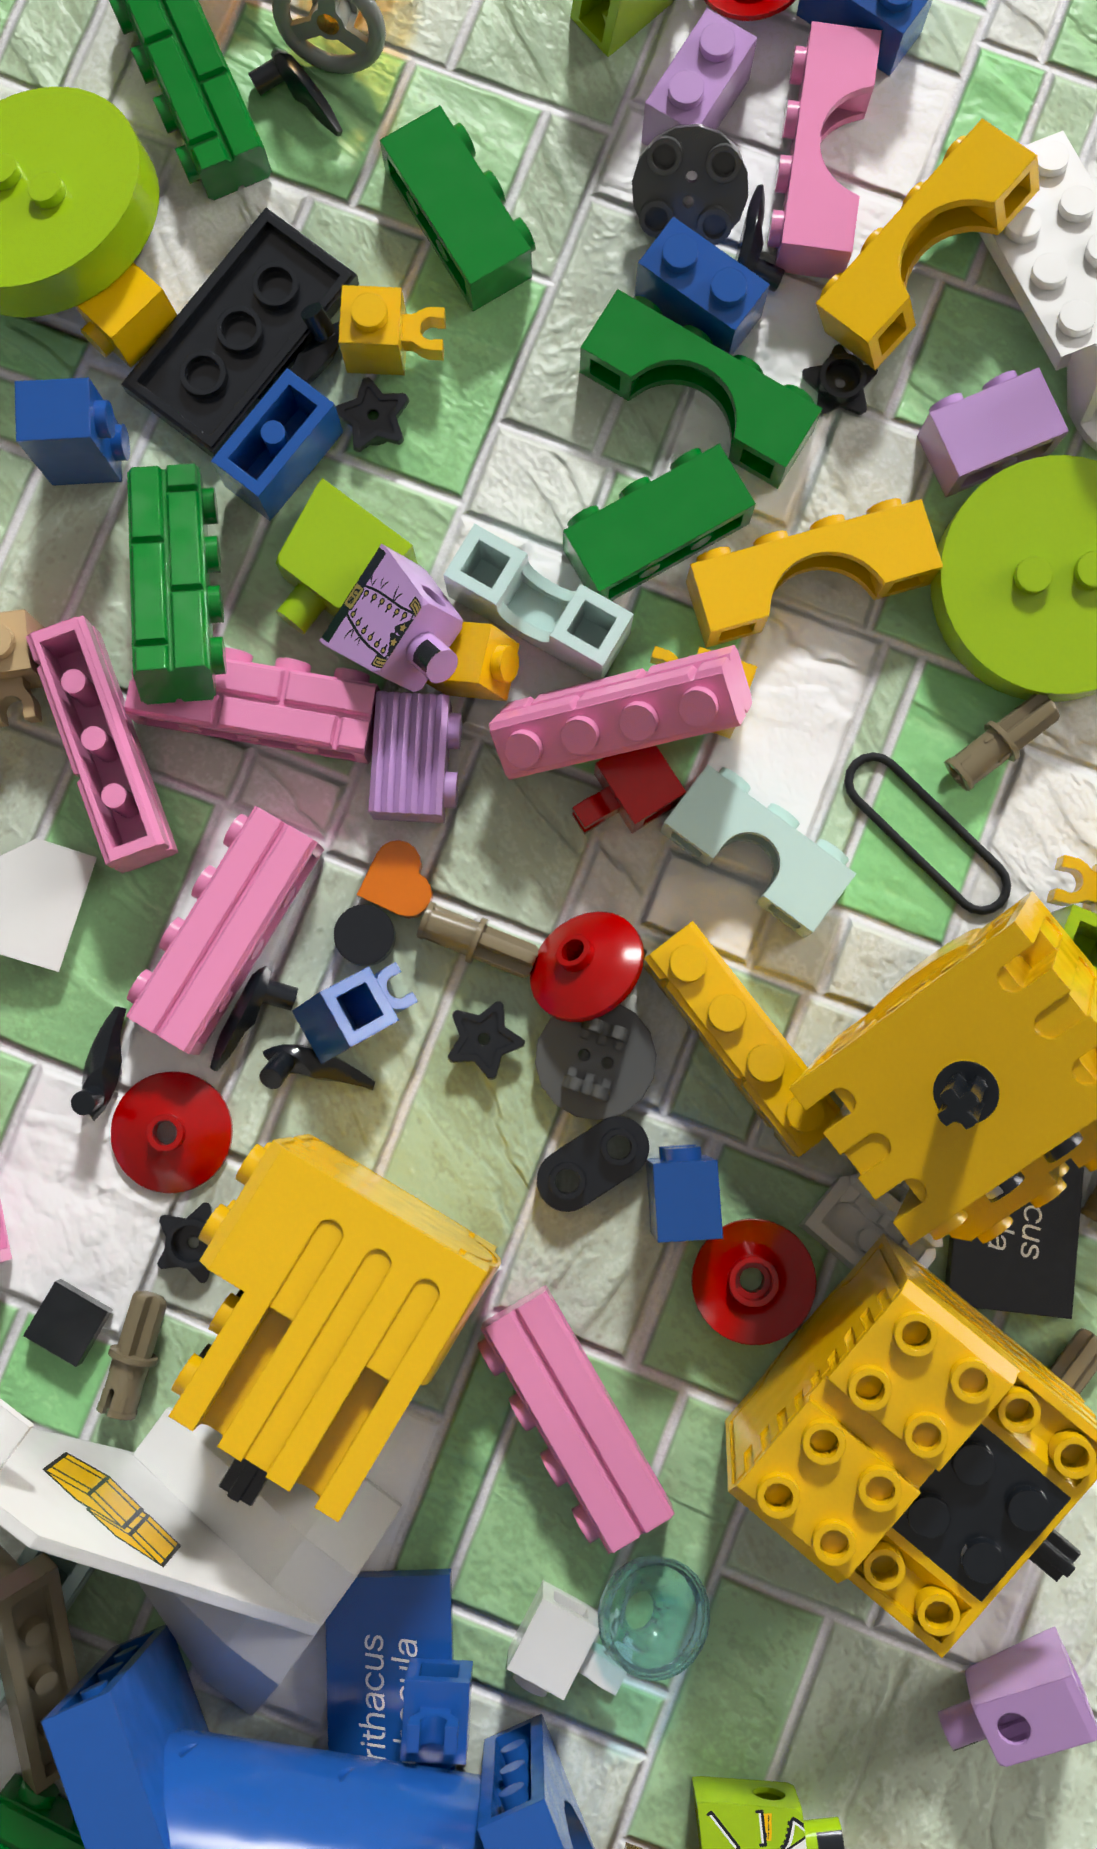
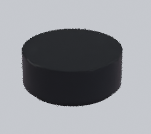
M356 905L347 909L338 918L334 927V942L337 950L345 959L359 966H372L382 962L390 955L395 945L396 931L393 922L386 913L372 905Z

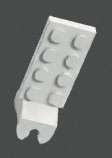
M1064 131L1025 145L1026 148L1038 155L1040 190L999 235L978 233L1055 370L1067 367V413L1084 441L1097 451V187Z

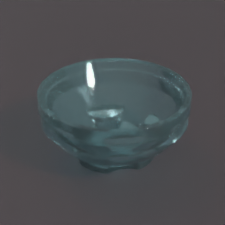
M655 1555L638 1557L619 1568L605 1586L597 1613L601 1642L609 1657L625 1672L641 1680L648 1681L667 1680L688 1668L701 1652L708 1636L710 1625V1603L706 1589L699 1577L687 1565L673 1558ZM647 1591L653 1600V1614L645 1626L633 1629L628 1625L625 1616L627 1603L635 1593Z

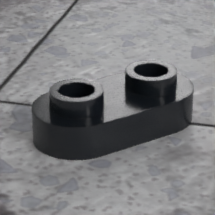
M614 1116L600 1121L544 1159L537 1173V1188L541 1198L550 1207L563 1212H572L585 1207L643 1167L649 1154V1140L646 1132L636 1121L624 1116ZM616 1135L625 1136L630 1142V1151L622 1159L611 1157L607 1151L608 1141ZM571 1169L578 1174L579 1185L574 1191L563 1192L556 1186L555 1178L561 1170Z

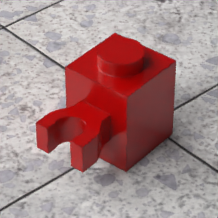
M651 746L605 757L596 762L594 775L603 790L573 806L572 816L585 835L613 815L619 813L633 834L676 807L686 794V791L658 747Z

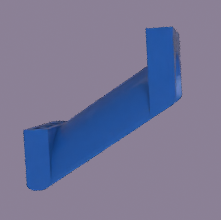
M166 1624L112 1647L41 1721L85 1849H595L542 1714L484 1739L481 1775L212 1733L208 1730L177 1641Z

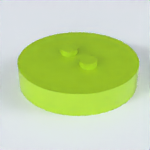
M44 87L23 91L0 100V315L23 318L39 317L65 311L84 303L108 288L131 266L152 232L159 206V183L155 167L124 114L114 104L95 93L71 87Z
M1050 455L1025 460L1003 469L981 484L968 497L947 525L937 546L943 568L940 569L931 582L933 611L939 630L951 652L972 675L999 692L1023 700H1027L1033 694L1047 695L1053 702L1076 700L1097 693V460L1070 455Z

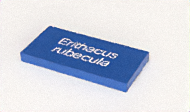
M451 1569L361 1571L326 1619V1671L329 1751L415 1764V1762L400 1761L404 1681L410 1657L454 1660ZM454 1764V1766L448 1770L457 1771V1764Z

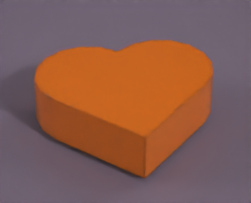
M401 840L390 841L379 849L357 893L359 898L408 919L418 918L423 915L428 904L433 900L432 888L427 879L421 875L422 861L414 846Z

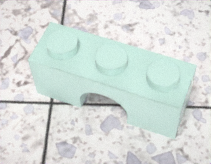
M475 523L443 575L448 597L593 680L602 679L606 676L631 633L634 615L632 612L581 583L576 591L558 586L542 576L530 565L526 552Z
M707 764L665 820L660 832L707 867L717 854L731 843L746 841L762 848L770 859L772 877L768 887L756 903L803 938L807 937L815 931L855 877L856 873L846 866L849 861L848 857L830 842L819 839L817 843H814L797 830L800 825L799 821L781 806L770 803L768 807H765L748 794L751 790L750 785L732 770L722 767L718 772Z

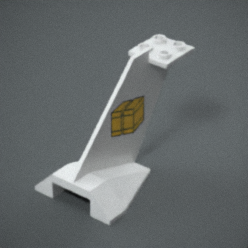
M0 1399V1526L31 1549L137 1581L200 1677L250 1716L259 1709L281 1684L354 1582L402 1506L400 1502L367 1477L363 1480L339 1522L314 1508L319 1500L318 1495L311 1489L298 1483L288 1492L268 1479L253 1506H249L241 1500L237 1503L227 1496V1491L219 1487V1483L235 1459L217 1447L223 1436L215 1429L204 1424H200L193 1431L189 1430L168 1417L173 1409L171 1407H168L163 1412L136 1451L131 1452L32 1428L34 1426L32 1422Z

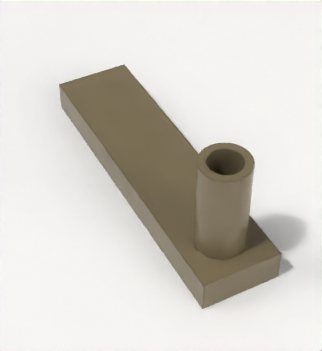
M0 1545V1673L23 1780L36 1795L60 1779L41 1721L79 1682L58 1566L45 1553L20 1566Z

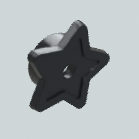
M837 344L823 365L805 368L802 371V377L818 392L817 405L823 408L820 414L821 417L840 407L862 415L868 408L864 388L875 377L878 369L874 370L869 365H864L859 358L847 353L841 344ZM835 380H844L845 386L841 388L837 387L835 385Z
M365 377L361 382L357 398L336 406L339 419L353 428V448L356 452H361L369 445H381L386 442L400 445L404 441L398 418L409 403V398L405 393L383 394L371 378ZM376 411L379 416L376 420H371L368 418V414Z
M496 1001L480 1015L461 1010H455L452 1013L459 1038L448 1054V1060L451 1063L475 1062L489 1080L497 1077L503 1055L523 1048L525 1045V1040L506 1028L504 1004L501 1001ZM482 1033H486L490 1037V1041L486 1045H481L478 1041V1037Z
M202 1203L187 1218L162 1215L160 1217L159 1223L166 1236L165 1249L157 1263L160 1269L181 1267L187 1269L200 1283L207 1282L210 1271L199 1260L208 1245L199 1240V1245L196 1248H191L188 1240L192 1236L199 1237L200 1232L211 1216L212 1207L209 1203Z

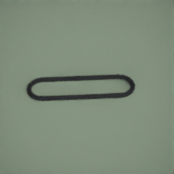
M875 752L862 754L851 762L846 770L844 783L846 793L853 803L965 910L979 915L994 913L1004 906L1010 897L1011 891L1010 876L1004 866L901 766L885 754ZM871 761L881 762L889 767L998 873L1002 882V890L998 899L986 906L974 905L965 899L858 795L853 784L854 774L858 767Z

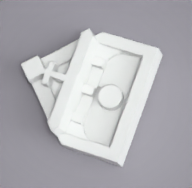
M38 838L0 856V955L59 972L97 857Z
M860 1173L837 1178L799 1224L804 1231L850 1270L856 1266L883 1233L927 1269L936 1258L935 1248L943 1247L942 1238L934 1240L930 1233L910 1245L893 1224L909 1190V1186L905 1181H902L875 1200L858 1179Z

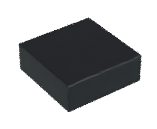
M59 1279L52 1285L23 1336L77 1367L83 1363L113 1309L68 1282Z

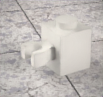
M543 1580L508 1648L507 1670L514 1673L513 1679L515 1682L534 1695L545 1697L549 1692L564 1700L577 1673L584 1675L594 1684L615 1696L627 1674V1668L623 1666L626 1661L624 1655L594 1642L600 1630L598 1610Z

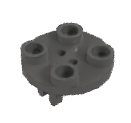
M702 124L677 125L654 137L639 156L632 179L633 207L639 217V224L642 230L648 236L657 238L672 217H675L713 245H718L725 241L733 227L740 221L748 199V169L738 147L721 131ZM689 171H695L697 178L689 180L686 174ZM691 196L694 202L686 205L683 202V198Z
M619 1004L607 1014L590 1021L566 1022L554 1017L550 1018L538 1039L535 1065L541 1087L556 1106L575 1117L602 1120L624 1114L642 1100L654 1079L657 1054L649 1029L635 1012ZM586 1049L589 1051L590 1058L587 1061L579 1059L578 1053L580 1050ZM605 1057H609L613 1061V1065L609 1069H605L601 1064L602 1059Z

